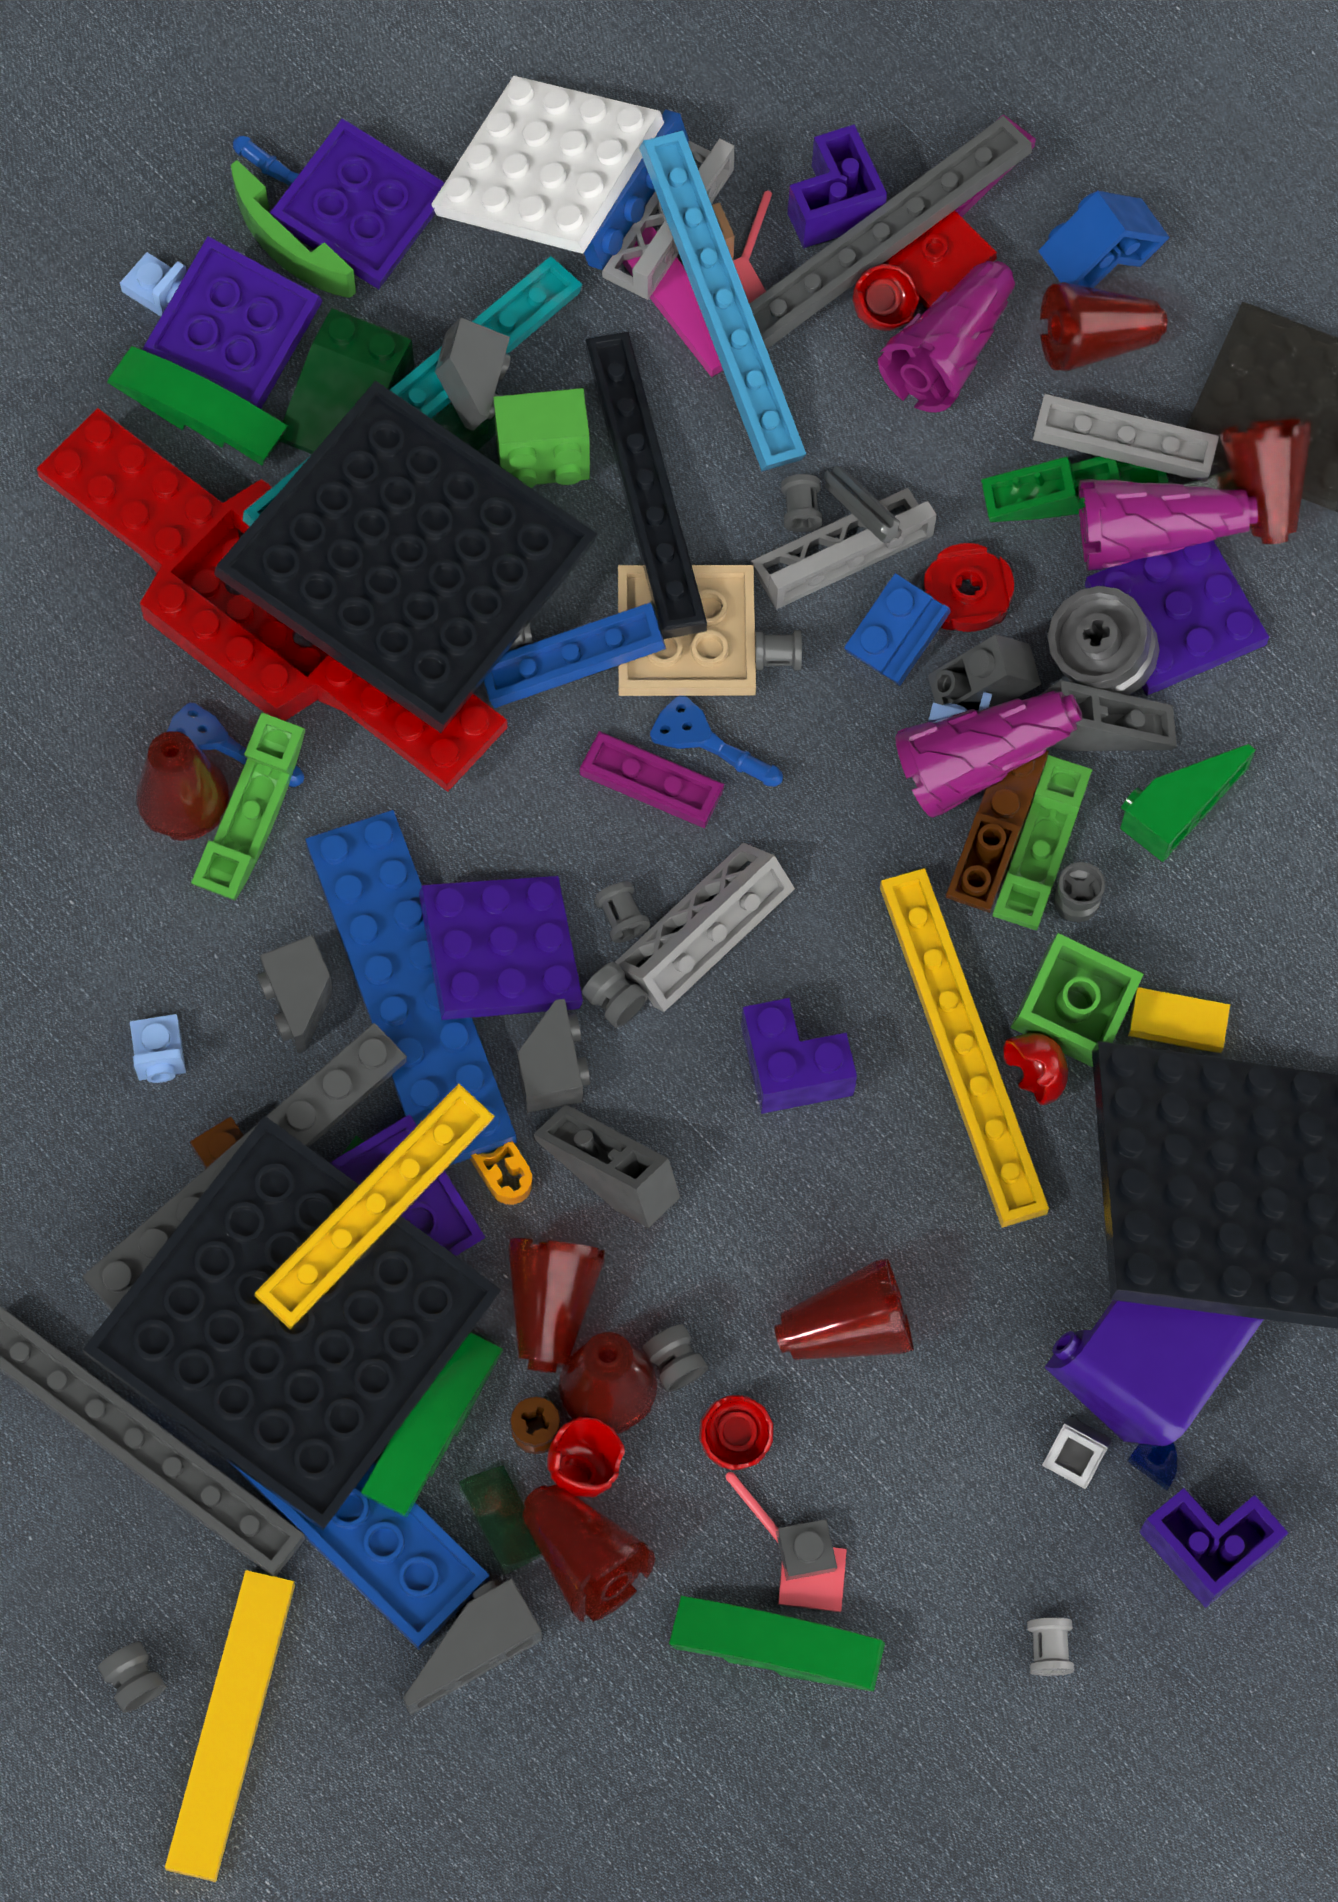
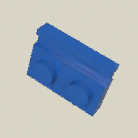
M895 573L844 649L881 675L886 676L898 686H901L951 613V610Z

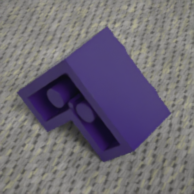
M855 124L814 137L812 168L816 177L790 185L787 214L804 249L842 236L886 203L887 192Z
M790 998L743 1007L741 1029L761 1114L854 1096L857 1074L847 1033L800 1041Z
M1185 1488L1150 1515L1139 1531L1205 1609L1278 1548L1288 1535L1287 1530L1256 1495L1251 1497L1217 1526Z

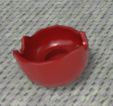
M883 263L862 273L855 284L852 298L857 317L869 328L884 332L900 329L914 318L913 316L920 300L912 277L899 266Z
M1040 1032L1008 1038L1003 1046L1004 1061L1008 1066H1017L1022 1069L1023 1079L1018 1084V1087L1034 1093L1035 1099L1040 1105L1055 1102L1062 1095L1068 1082V1067L1061 1047L1051 1037Z
M729 1395L713 1402L700 1419L699 1441L705 1455L716 1465L729 1470H740L754 1466L764 1459L765 1454L773 1443L774 1424L766 1408L748 1396Z
M579 1416L565 1423L552 1440L548 1449L547 1470L551 1474V1479L560 1489L573 1496L594 1498L611 1488V1484L619 1476L620 1463L625 1454V1448L614 1428L598 1418Z

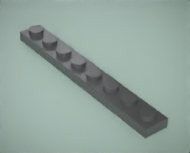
M1002 116L752 301L749 305L766 349L856 284L864 271L887 261L1031 154V142Z
M373 1023L266 1117L309 1148L407 1062V1056ZM255 1127L82 1276L87 1286L111 1312Z
M0 1306V1371L269 1575L274 1577L278 1575L306 1539L302 1532Z

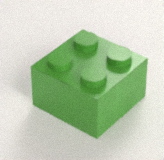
M584 388L494 397L498 462L501 468L530 488L537 484L547 483L572 485L580 480L590 479V443Z
M1057 933L1046 949L1010 1028L1022 1034L1037 1032L1045 1034L1061 1047L1064 1054L1093 1067L1092 1050L1098 1041L1113 1043L1144 974Z

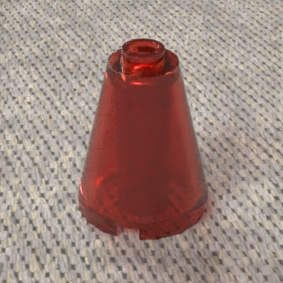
M1065 282L1052 284L1048 287L1043 296L1040 309V320L1048 319V334H1040L1045 359L1051 369L1065 372L1157 344L1161 336L1165 334L1168 324L1167 314L1156 300Z
M1300 419L1265 420L1251 422V426L1247 427V432H1239L1238 425L1229 426L1220 431L1221 443L1237 490H1246L1248 497H1256L1258 522L1257 524H1250V531L1252 536L1261 537L1262 544L1288 542V534L1297 532L1311 437L1310 420L1302 423Z
M169 731L158 735L149 746L137 787L136 801L139 813L149 829L155 833L159 832L170 836L173 840L184 841L200 838L216 828L226 807H228L229 790L222 771L188 736L180 732Z
M510 1238L508 1252L518 1358L528 1360L527 1370L556 1373L557 1364H568L603 1268L606 1251L599 1250L596 1247L548 1240V1242H538V1245L532 1244L533 1239Z
M886 1258L875 1260L780 1314L781 1323L774 1325L775 1335L782 1354L790 1351L794 1360L897 1355L913 1351L914 1343L907 1314L904 1315L900 1300L902 1296L889 1260Z
M602 1332L586 1341L568 1357L561 1371L559 1391L561 1401L573 1419L579 1416L598 1418L614 1428L617 1434H621L650 1413L656 1397L657 1379L653 1365L649 1362L643 1351L617 1333Z
M542 1485L533 1490L524 1502L526 1508L522 1516L571 1612L579 1621L584 1622V1616L587 1615L594 1622L616 1611L637 1592L632 1583L638 1575L642 1573L648 1578L652 1572L656 1558L653 1550L646 1543L570 1492L560 1488L558 1485L549 1487Z

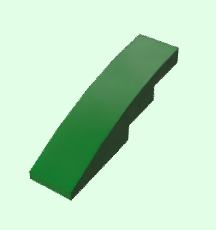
M134 346L130 347L107 381L108 384L183 431L188 426L221 448L227 443L261 466H263L285 434L288 426L214 382Z
M1067 456L984 478L981 481L990 522L1078 515L1079 509L1085 507L1084 498L1079 499L1080 480L1170 483L1168 473L1100 456L1071 464Z
M470 1332L389 1441L361 1491L363 1496L405 1518L408 1517L429 1476H433L454 1435L458 1436L501 1356L502 1348Z
M681 1596L669 1642L676 1650L722 1657L728 1663L774 1670L784 1677L872 1692L875 1689L885 1646L883 1640L784 1615Z

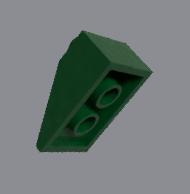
M331 308L309 350L283 419V423L288 426L279 442L313 454L375 380L390 390L412 372L415 367L412 339Z

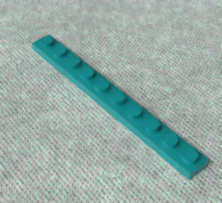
M550 256L472 322L509 336L506 350L508 354L580 293L582 283ZM441 348L390 389L394 394L429 418L434 417L451 402L435 373ZM307 459L244 511L242 520L249 527Z

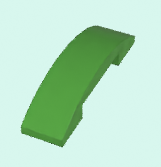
M238 160L232 163L231 170L241 215L253 237L268 255L292 275L320 290L351 298L356 294L354 270L325 242L310 252L269 213L266 187Z
M261 712L244 753L247 761L213 842L208 840L192 879V885L236 901L259 859L283 803L305 734L304 728Z
M1048 755L1012 863L996 903L993 917L1036 931L1038 930L1092 769Z

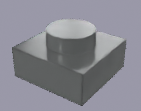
M827 1519L777 1529L776 1536L786 1581L835 1572L837 1564Z

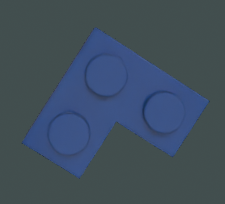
M1097 190L1086 196L1079 203L1078 211L1067 222L1056 226L1050 232L1049 240L1038 251L1065 290L1089 293L1117 264L1141 267L1170 237L1142 198Z

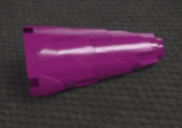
M986 261L974 266L950 292L945 291L922 315L918 313L898 334L890 338L880 351L884 352L877 359L878 366L885 383L902 401L910 394L918 399L914 408L935 413L945 411L954 403L960 394L961 388L978 363V360H976L977 356L994 333L992 328L1007 307V299L1015 286L1011 269L1000 261Z
M1087 479L1080 480L1079 499L1084 498L1085 507L1079 509L1083 556L1087 571L1119 566L1133 560L1167 554L1188 546L1216 540L1218 537L1248 532L1250 524H1257L1258 522L1256 497H1248L1246 490H1221L1172 483H1134L1120 480Z
M1054 690L1025 700L1017 698L977 712L971 709L935 722L910 726L898 731L895 735V740L906 779L912 777L917 788L912 789L913 794L925 813L931 818H935L968 800L970 796L1003 780L1008 772L1043 755L1047 748L1069 737L1070 733L1077 730L1076 722L1081 721L1083 718L1073 694L1065 696L1061 691L1055 693Z

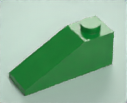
M1247 744L1157 777L1144 791L1137 787L1127 797L1121 807L1125 813L1120 829L1157 859L1164 862L1249 769L1256 749Z

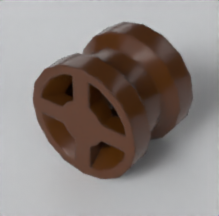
M530 1397L519 1402L512 1411L510 1420L511 1431L516 1445L524 1452L530 1454L547 1452L552 1440L560 1429L559 1413L554 1404L545 1398ZM537 1416L536 1419L531 1420L530 1422H528V1421L525 1420V1419L530 1420L531 1418H535V1417Z

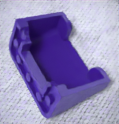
M1112 1300L1092 1330H1080L1075 1333L1069 1331L1062 1335L1055 1343L1052 1350L1053 1356L1044 1368L1124 1442L1165 1446L1175 1442L1189 1428L1264 1319Z

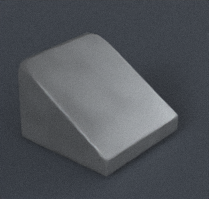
M1068 1417L1042 1466L1086 1489L1112 1439L1077 1419Z

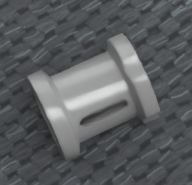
M1040 1618L1027 1622V1630L1033 1633L1034 1662L1030 1665V1674L1059 1676L1073 1673L1074 1663L1069 1661L1068 1631L1073 1629L1072 1620L1066 1618Z

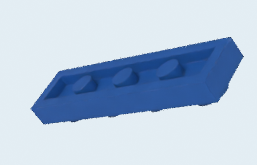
M665 109L662 114L664 124L656 137L684 131L689 144V138L680 113ZM643 158L584 252L587 263L591 267L603 270L612 255H616L620 251L624 237L632 225L641 220L645 206L655 192Z
M650 602L506 652L484 679L489 701L494 708L666 649L655 610Z

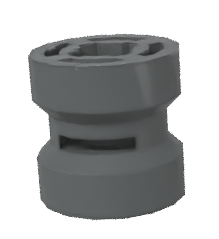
M1085 862L1072 863L1064 868L1059 877L1054 896V905L1061 917L1068 921L1079 923L1088 921L1095 916L1105 890V880L1101 871L1094 865Z
M610 962L597 971L582 991V996L591 1005L600 1006L605 1010V1019L615 1028L621 1027L631 1020L648 999V994L638 984L628 983L625 979V971L616 962Z
M683 1324L662 1331L651 1338L642 1348L649 1362L658 1366L660 1370L659 1380L667 1392L687 1386L701 1377L709 1368L702 1355L693 1351L690 1345L692 1337Z
M135 1642L117 1650L105 1658L97 1667L104 1681L113 1684L114 1688H118L114 1699L122 1713H127L144 1706L159 1696L166 1688L159 1673L149 1671L150 1667L147 1664L149 1655L141 1642Z

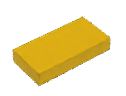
M1138 987L1134 996L1128 1036L1222 1053L1230 1004Z

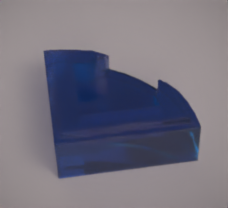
M1139 1443L1127 1460V1462L1165 1490L1169 1489L1176 1476L1177 1452L1174 1443L1165 1446Z

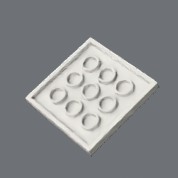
M513 76L435 197L432 207L435 208L434 211L437 216L583 254L643 158L639 149L641 143L644 140L655 138L664 124L661 112Z

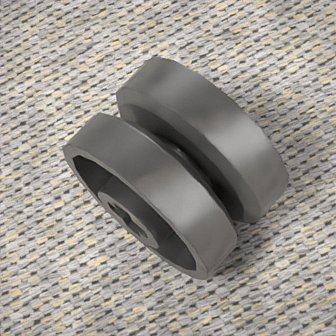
M1096 586L1079 590L1062 602L1051 619L1048 632L1050 654L1071 683L1130 695L1145 685L1156 668L1160 651L1157 633L1134 598L1117 588Z

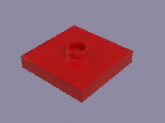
M954 210L883 264L899 266L911 276L915 289L920 296L919 301L928 309L945 291L950 292L974 266L986 261L994 262L997 259V252Z

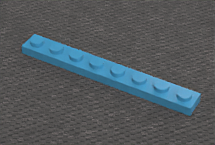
M684 131L644 140L639 147L761 471L800 461L806 455L804 446Z

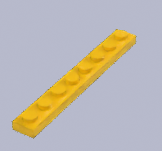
M923 868L881 880L880 890L1000 1225L1003 1228L1047 1215L1049 1210L1047 1201L926 869Z

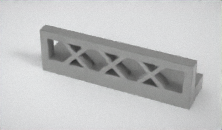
M719 138L713 149L709 151L689 141L693 158L703 163L698 171L712 204L734 171L735 146ZM654 192L646 204L641 220L634 223L624 237L620 251L616 255H612L602 270L604 279L647 300L679 254L656 192ZM662 224L650 244H644L642 233L645 228ZM640 257L632 269L633 277L618 270L623 261Z
M1044 394L1033 436L1035 441L1203 482L1208 481L1219 438L1217 435Z
M909 488L879 501L888 511L904 505L907 511L895 516L900 521L899 528L902 530L899 539L893 538L890 543L880 541L853 514H850L752 560L751 565H754V573L777 610L932 537L937 514L929 501L919 505ZM857 526L867 528L846 539L848 530ZM841 534L839 539L834 538L835 536ZM818 544L828 547L806 557L808 550ZM777 563L789 565L772 574H769L767 568Z
M742 843L615 962L625 971V978L638 983L648 994V999L652 1005L665 1012L793 892L795 888L775 855ZM747 861L752 862V863H751L750 865H748L744 870L739 871V872H736V871L739 870ZM717 894L711 901L703 903L710 896ZM684 925L678 932L670 934L676 927ZM652 955L642 966L636 967L644 957Z

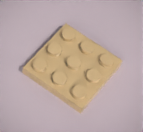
M618 565V613L650 602L653 606L643 565ZM692 565L707 620V632L664 639L666 649L618 665L619 696L755 695L754 565Z

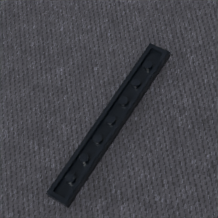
M629 331L586 339V351L663 639L707 632V620Z

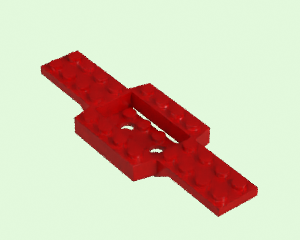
M99 408L36 468L39 477L136 551L157 573L140 601L144 620L265 714L286 721L315 701L334 707L354 719L447 792L508 728L506 718L472 694L444 731L440 733L317 646L301 647L297 645L293 640L294 630L244 595H234L227 591L226 583L214 575L215 568L240 539L238 529L245 533L249 528L242 520L244 511L272 488L264 480L260 479L222 503Z

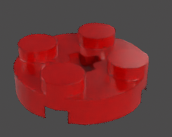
M975 543L955 544L945 548L937 555V559L931 563L925 573L923 591L951 610L941 628L945 630L976 632L999 624L1005 619L1013 598L1014 577L1010 566L1001 556L998 559L993 554L987 552V547ZM962 580H970L972 586H980L981 590L975 591L974 595H965L958 588H961Z

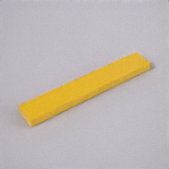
M458 1084L255 1292L254 1296L291 1329L493 1121L495 1116L463 1086Z
M245 1570L165 1864L166 1871L213 1882L217 1881L294 1592V1581Z

